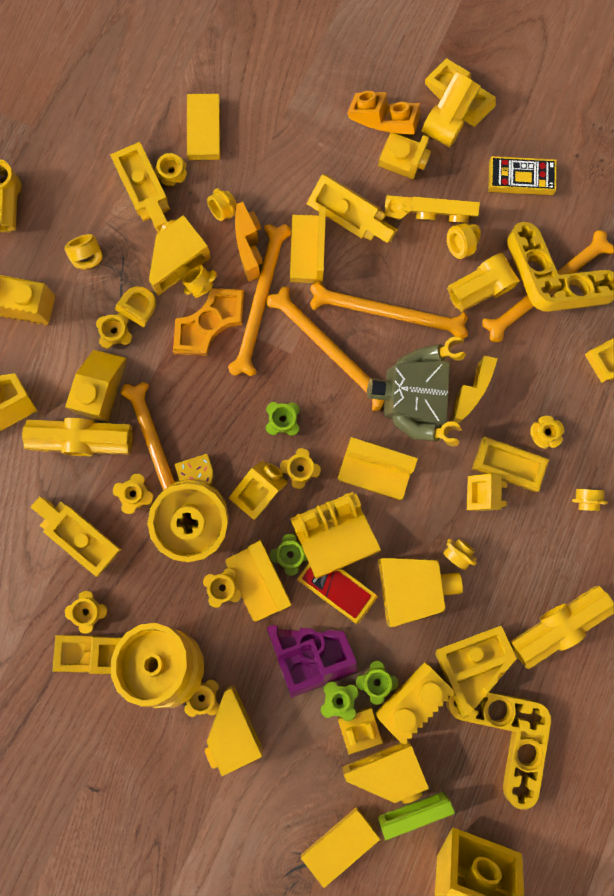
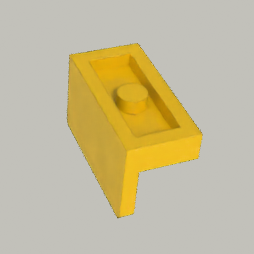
M319 206V216L292 215L290 282L315 283L319 281L323 284L326 206Z
M351 437L338 480L396 500H402L418 458Z
M261 540L226 559L227 567L235 570L237 573L235 579L237 587L242 591L243 601L254 622L292 605Z

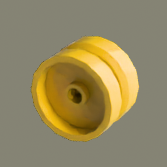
M186 479L174 482L158 495L150 508L147 525L150 538L161 553L172 560L189 563L205 559L218 549L226 535L229 514L226 501L218 489L205 481ZM185 513H191L192 519H195L196 522L193 524L186 523L184 521Z
M158 623L140 624L126 632L117 643L111 658V678L117 692L127 702L141 707L158 709L178 707L190 700L200 687L204 675V656L198 643L187 633Z

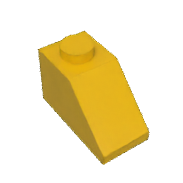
M184 215L177 220L173 219L165 223L160 232L156 234L149 282L158 296L182 280L185 273L191 267L198 264L202 265L211 258L207 244Z
M93 350L75 373L65 407L76 415L108 423L127 359Z
M234 684L227 687L207 739L209 747L205 748V754L212 769L218 767L221 776L261 758L264 751Z
M408 739L407 744L399 742L342 767L346 782L393 803L401 800L404 804L411 803L422 797V791L429 789Z

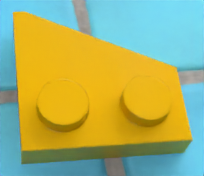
M502 626L437 649L435 652L446 681L454 690L453 697L463 719L473 712L517 659Z

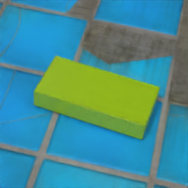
M439 792L382 814L378 817L386 841L453 815L455 812L445 792Z

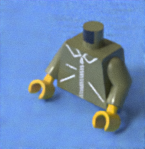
M451 337L446 341L444 347L441 344L422 347L400 357L396 364L387 370L386 380L370 378L367 387L368 399L385 400L384 417L392 419L394 426L411 439L435 442L443 439L447 445L451 447L457 446L460 443L458 439L447 438L450 431H462V428L456 422H447L450 361L444 360L447 356L456 361L464 359L466 356L465 352L452 354L451 352L455 344H462L464 341L459 337Z

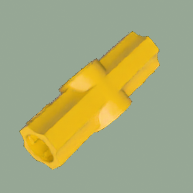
M65 418L64 421L26 420L25 426H23L22 440L24 449L31 451L61 452L64 455L86 457L93 456V453L130 455L133 445L132 426L124 423H95L94 420L84 418Z
M594 586L570 603L558 605L540 617L539 623L509 643L518 660L521 661L525 668L530 669L557 650H566L582 641L587 635L585 632L614 614V602L600 586Z

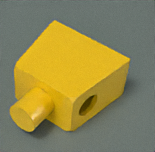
M378 559L386 624L389 627H396L444 612V596L463 593L460 573L440 574L439 562L437 560Z

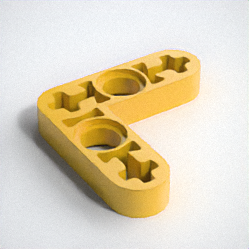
M520 222L514 226L507 238V245L533 306L541 311L550 312L612 303L614 300L613 271L598 270L559 275L539 229L529 222ZM528 261L537 262L543 271L533 270L529 266ZM569 285L579 287L584 296L574 294Z
M489 691L480 705L481 717H476L479 711L475 708L468 717L463 719L458 706L454 704V697L448 696L446 707L455 718L465 722L512 731L503 792L506 799L514 807L520 810H527L537 803L540 794L551 726V715L548 709L533 700ZM496 700L503 701L507 707L506 716L501 720L491 719L488 713L490 704ZM515 703L519 704L516 710L521 713L532 714L533 708H535V712L541 716L540 722L536 721L530 727L528 721L515 717ZM525 744L533 745L536 750V757L529 764H523L518 759V750ZM515 768H519L524 772H533L532 777L527 774L524 775L523 782L529 789V793L522 794L521 799H518V796L512 791L513 787H520L522 775L515 772Z

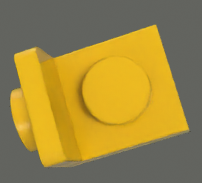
M390 133L379 158L378 166L414 180L418 168L424 170L429 160L431 150L426 149L429 137L423 135L419 143L396 133Z
M261 461L251 468L229 496V499L253 520H256L278 492L286 486L288 481L283 477L282 471L277 466Z

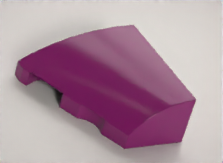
M275 625L267 627L291 698L324 686L328 682H334L357 673V662L344 631L327 630L320 633L311 628H300V631L278 629V626Z

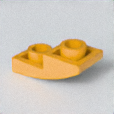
M363 91L355 93L347 114L349 119L369 128L390 133L414 135L421 116L420 103L396 102L388 104L386 92Z
M240 202L237 204L235 214L236 239L243 270L248 282L259 278V265L263 264L256 244L259 243L257 231L261 230V226L255 212H248L244 202Z

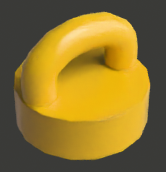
M461 223L449 229L447 233V246L454 257L463 259L475 253L481 236L480 227L476 224L467 225L466 223Z
M92 234L78 236L69 241L64 248L69 260L78 269H91L97 266L103 257L97 239ZM94 254V257L88 261H80Z

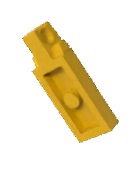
M137 142L110 154L138 216H141L143 222L151 219L157 233H159L162 226L167 223L163 213L169 211L170 208L167 204V197L141 143Z
M327 174L321 175L307 202V205L318 212L319 206H326V217L361 239L365 237L371 241L374 236H377L386 243H389L398 231L397 228L384 221L387 214L380 210V207Z
M387 195L384 212L387 214L386 217L401 220L406 214L411 212L416 213V219L435 221L436 215L449 216V222L469 223V218L479 215L480 202Z
M39 496L31 505V508L45 519L40 524L44 529L43 532L95 577H99L122 550L71 506L61 501L55 506L45 497Z

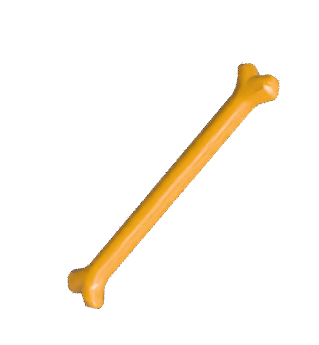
M269 223L263 227L268 235L269 242L239 355L228 366L230 373L234 376L241 373L249 376L257 374L256 369L252 365L251 358L281 244L292 233L287 224L275 227Z
M597 230L594 232L591 244L557 271L558 274L576 273L597 255L604 253L614 254V245L608 242L606 231ZM528 295L499 318H484L482 320V327L490 332L489 339L491 342L500 343L503 340L505 330L534 307Z
M319 281L310 287L314 295L310 302L313 310L322 305L329 304L445 330L462 340L468 336V331L465 328L468 316L465 312L457 317L448 318L327 290Z
M288 286L282 287L278 294H270L267 297V306L269 308L283 311L367 393L370 377L291 302L289 296L290 288ZM372 399V411H380L385 400Z
M141 382L136 386L125 384L120 393L123 397L130 400L133 405L160 484L164 490L174 483V479L145 401V394L149 389V384ZM185 513L184 521L188 524H193L194 522L189 520Z

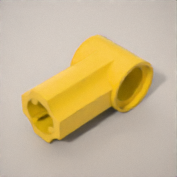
M456 72L445 90L441 101L429 113L421 132L450 148L459 135L465 122L463 119L481 86Z
M0 159V177L8 175L6 181L0 184V232L10 233L16 230L17 196L21 191L22 184L11 166L6 161Z
M499 253L483 262L476 271L450 284L447 290L453 305L462 313L491 296L497 298L517 286L520 280L504 254Z

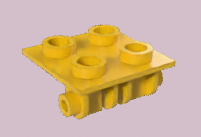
M346 493L342 497L325 502L321 506L318 505L314 509L302 514L299 513L295 517L290 518L316 579L381 551L362 512L361 503L356 493Z

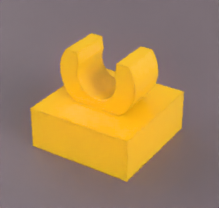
M483 474L468 476L467 510L491 511L501 510V507L507 506V501H501L502 488H507V483L502 481V475Z
M371 706L357 710L355 717L351 721H345L342 717H337L349 755L383 744Z

